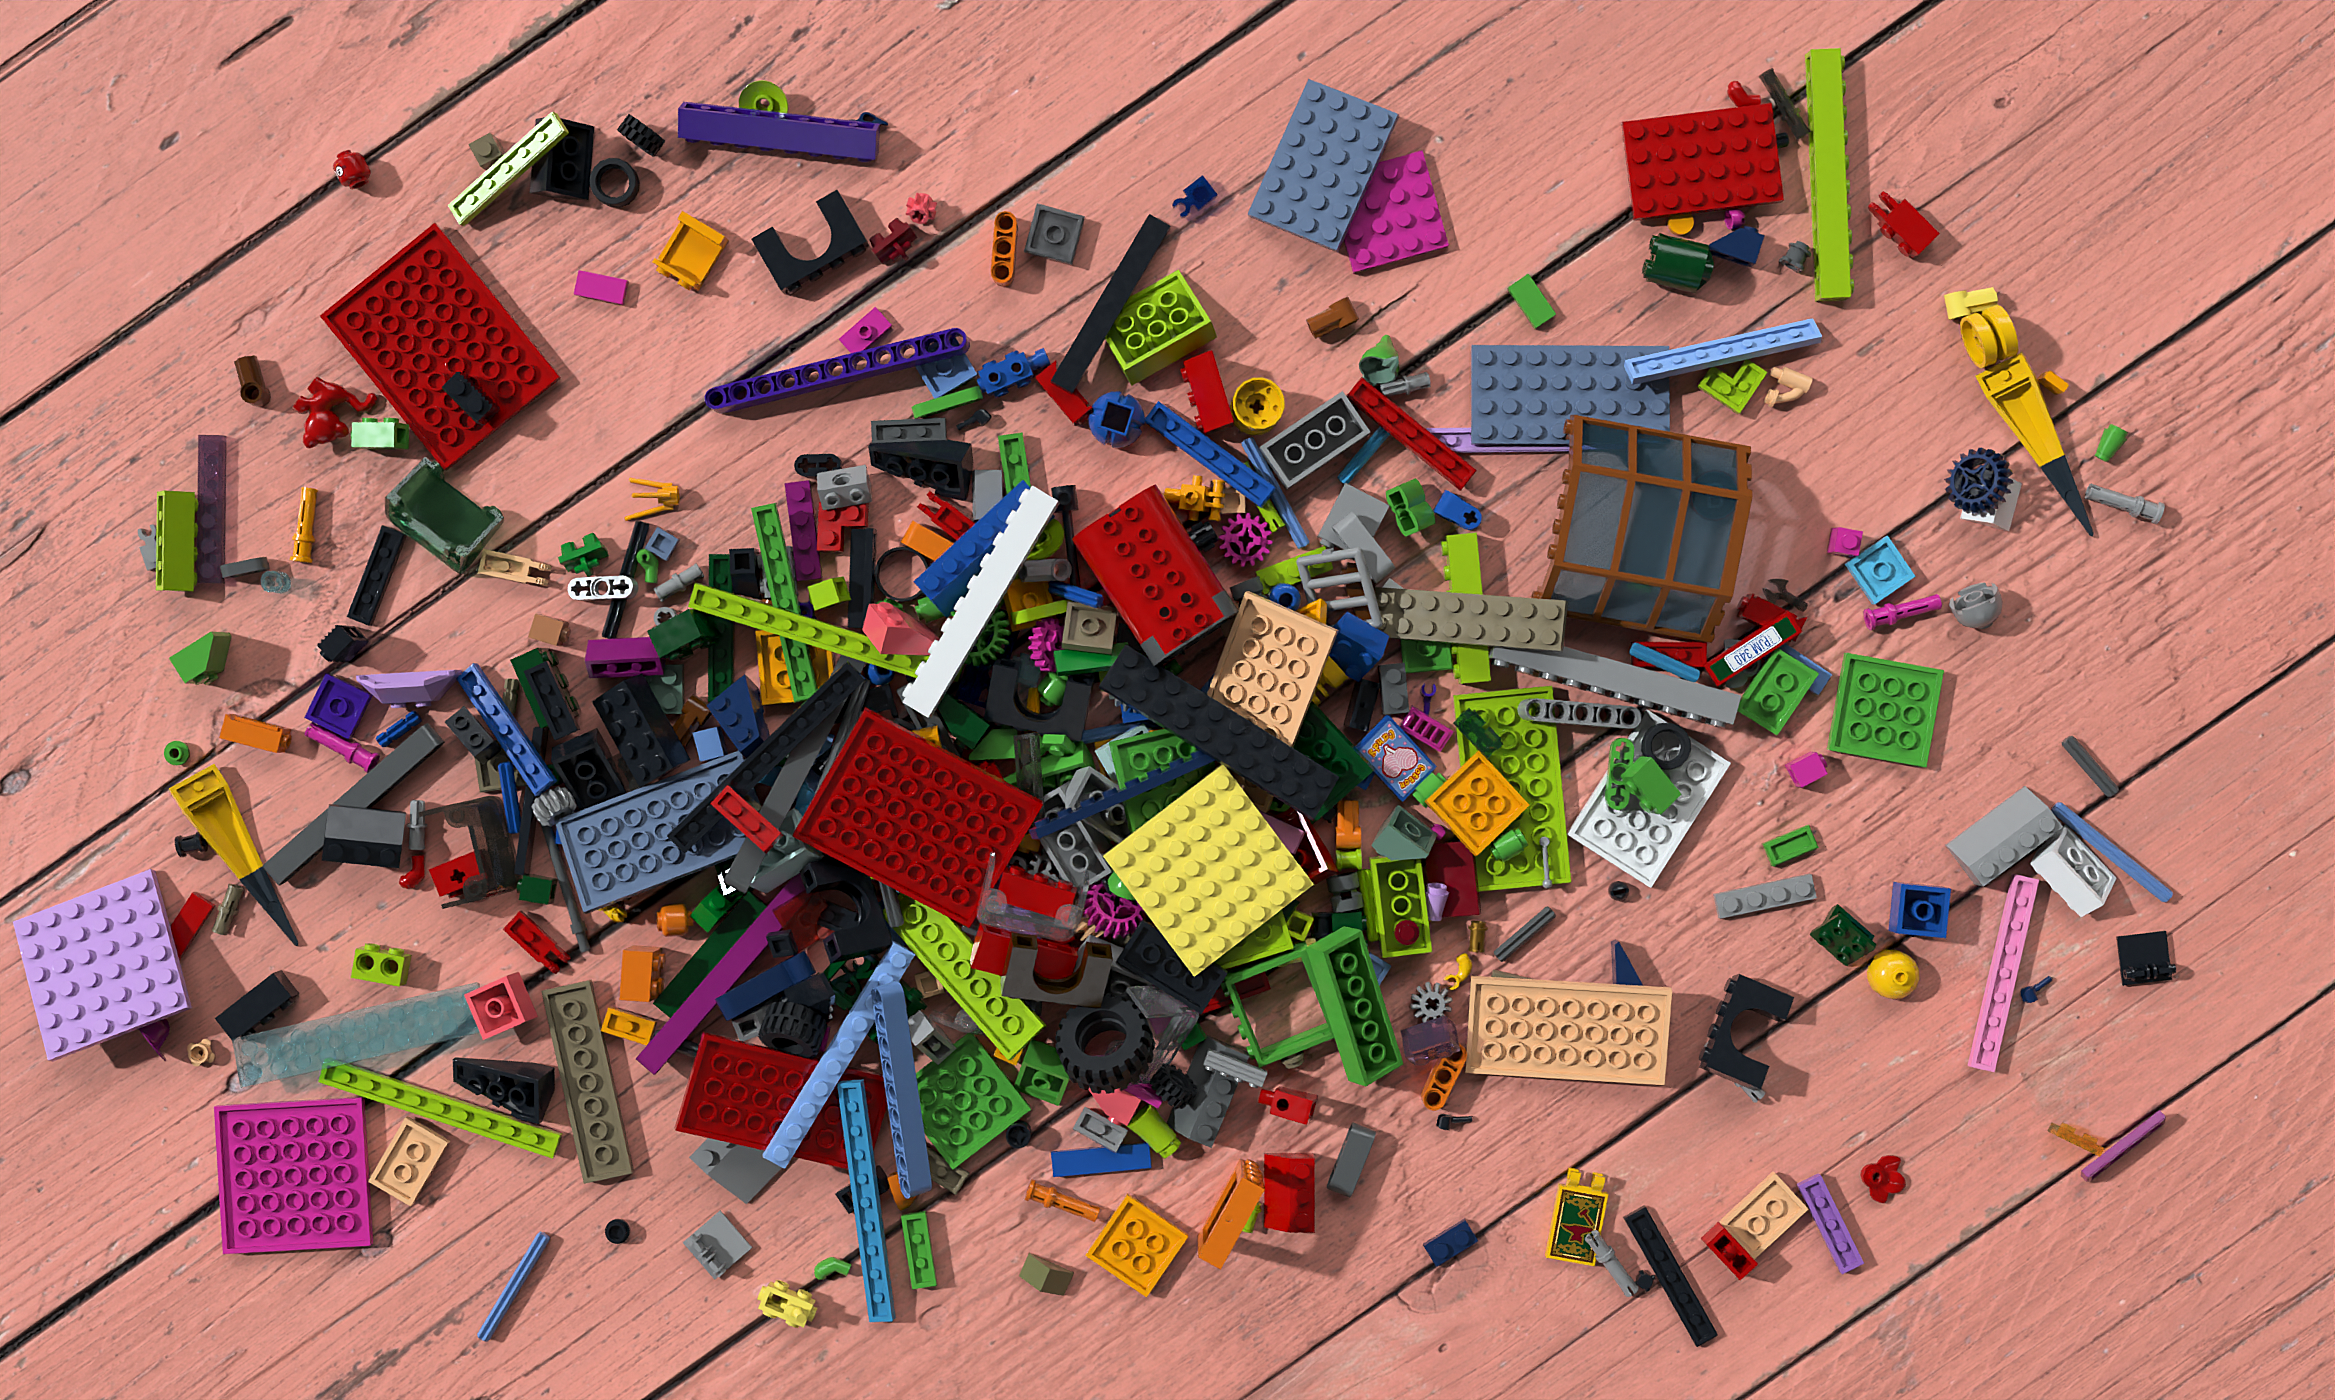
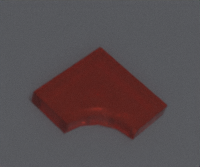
M806 890L772 910L784 930H792L799 950L798 953L820 940L817 933V920L821 912L828 907V904L820 892L807 894Z

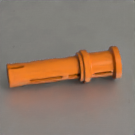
M1031 1179L1024 1198L1026 1201L1031 1199L1042 1203L1045 1208L1053 1206L1093 1222L1096 1221L1100 1207L1057 1192L1055 1187L1051 1186L1048 1188L1037 1184L1036 1180Z

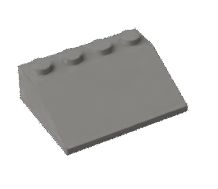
M707 1138L689 1157L709 1177L746 1204L782 1168L763 1158L764 1150Z

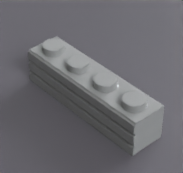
M1212 1049L1208 1050L1203 1062L1207 1070L1213 1072L1218 1070L1221 1075L1225 1077L1233 1076L1235 1077L1234 1080L1241 1083L1244 1081L1249 1082V1086L1258 1088V1086L1262 1088L1267 1076L1266 1070Z

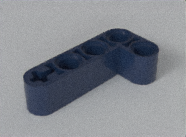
M804 950L717 997L715 1001L726 1021L793 984L816 973V970Z

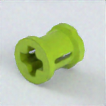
M1361 848L1349 852L1335 851L1338 872L1349 868L1362 870Z

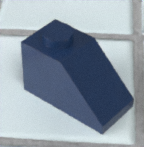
M1745 226L1744 229L1740 228L1710 243L1709 249L1712 256L1752 267L1756 264L1765 235L1759 234V230L1756 228Z

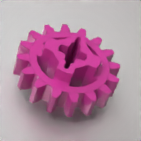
M1247 513L1245 519H1242L1241 515L1237 514V521L1235 522L1229 518V528L1226 526L1221 528L1226 534L1219 536V539L1225 542L1220 546V549H1227L1224 557L1232 556V564L1240 560L1241 567L1245 566L1246 561H1249L1251 566H1254V559L1256 558L1262 562L1263 557L1261 554H1269L1270 551L1265 547L1273 542L1267 540V536L1272 534L1271 531L1264 530L1267 523L1264 522L1260 525L1258 523L1260 517L1256 516L1252 520L1250 519V513ZM1243 524L1242 530L1239 533L1230 534L1236 526ZM1252 525L1260 531L1262 537L1256 536L1252 532ZM1247 528L1248 537L1253 542L1248 543L1244 552L1243 542L1239 541V538L1243 537ZM1229 543L1236 544L1240 549V555L1231 549ZM1261 546L1257 553L1248 556L1249 550L1252 547Z
M1042 618V621L1036 622L1037 627H1032L1031 629L1033 636H1029V640L1032 642L1028 649L1033 651L1030 658L1036 659L1034 666L1040 667V671L1057 672L1053 656L1054 651L1066 650L1062 649L1065 624L1059 623V619Z

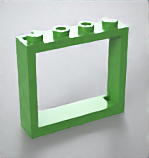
M1305 941L1294 944L1293 949L1257 959L1228 970L1224 982L1221 983L1225 997L1231 996L1233 1001L1232 1004H1229L1233 1017H1239L1241 1021L1238 1029L1242 1039L1248 1038L1250 1046L1246 1047L1251 1060L1256 1059L1259 1068L1334 1038L1306 950L1308 946ZM1301 957L1327 1023L1260 1049L1234 983Z

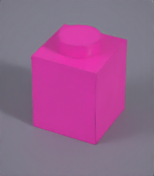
M1842 527L1832 528L1827 553L1846 557L1859 556L1863 531Z
M1810 751L1785 764L1796 787L1800 788L1828 774L1825 769L1828 767L1824 757L1821 754L1818 755L1817 752Z

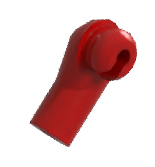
M1738 81L1729 83L1727 94L1735 106L1742 107L1761 104L1760 95H1747Z
M424 855L411 856L412 869L399 879V884L402 888H415L424 879Z

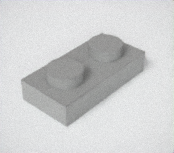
M1084 1107L1073 1127L1074 1131L1114 1153L1117 1152L1128 1132L1125 1128L1112 1123Z

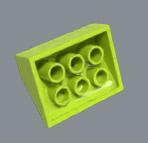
M1178 269L1129 297L1105 341L1132 386L1217 338V334L1211 320Z

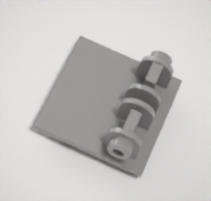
M721 1210L683 1242L714 1280L725 1273L731 1265L752 1248Z

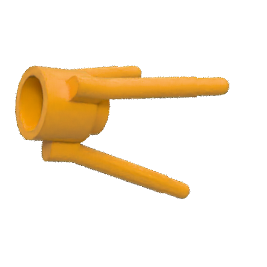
M629 478L631 483L662 488L658 489L657 492L632 493V498H658V503L663 505L628 515L624 518L626 521L665 510H674V506H679L678 486H673L672 483Z

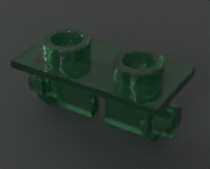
M1468 708L1460 714L1453 724L1488 759L1495 750H1498L1503 745L1502 738L1490 726L1484 730L1482 726L1486 722L1475 710L1472 711Z

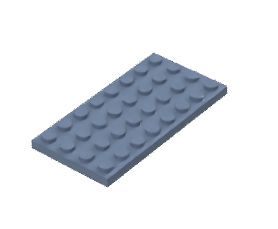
M1471 345V445H1569L1570 440H1566L1567 434H1563L1565 420L1570 419V415L1585 416L1670 432L1669 377L1632 385L1624 368V363L1627 359L1668 351L1669 346ZM1583 423L1582 445H1628V431ZM1637 433V445L1668 446L1670 444L1669 438Z
M739 751L733 752L555 820L583 912L588 914L736 857L746 835L724 816L686 853L679 849L667 837V834L745 760L744 756ZM753 787L747 794L753 798L752 802L755 800L760 804L755 787Z

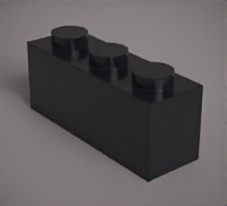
M280 970L268 976L215 1017V1019L232 1041L241 1038L245 1041L256 1033L254 1028L259 1024L264 1026L275 1018L274 1013L280 1008L284 1011L294 1004L293 998L300 993L283 971Z

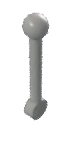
M1541 837L1539 844L1543 850L1545 878L1543 887L1548 889L1552 886V881L1549 878L1547 851L1550 841L1547 837Z

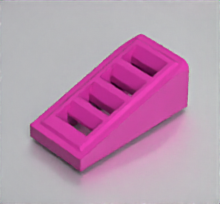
M1411 705L1409 712L1406 713L1399 724L1402 730L1439 752L1442 751L1454 732L1413 705ZM1415 715H1417L1420 718L1412 728L1409 725L1414 719ZM1424 720L1427 721V725L1425 726L1423 731L1419 733L1417 730L1419 729L1420 725ZM1434 725L1436 727L1430 738H1427L1425 735L1431 726ZM1440 730H1442L1445 733L1443 734V736L1437 744L1434 742V739L1436 738Z

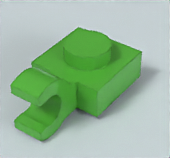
M1043 734V737L1038 735L1032 736V740L1039 745L1036 748H1029L1028 751L1036 757L1043 755L1046 751H1049L1054 756H1063L1064 754H1074L1076 745L1066 735Z

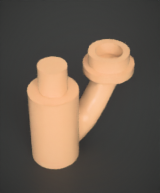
M1773 367L1770 376L1777 378V383L1793 390L1779 394V390L1770 389L1764 403L1772 408L1775 403L1790 402L1800 398L1809 390L1813 378L1787 367H1784L1782 370Z

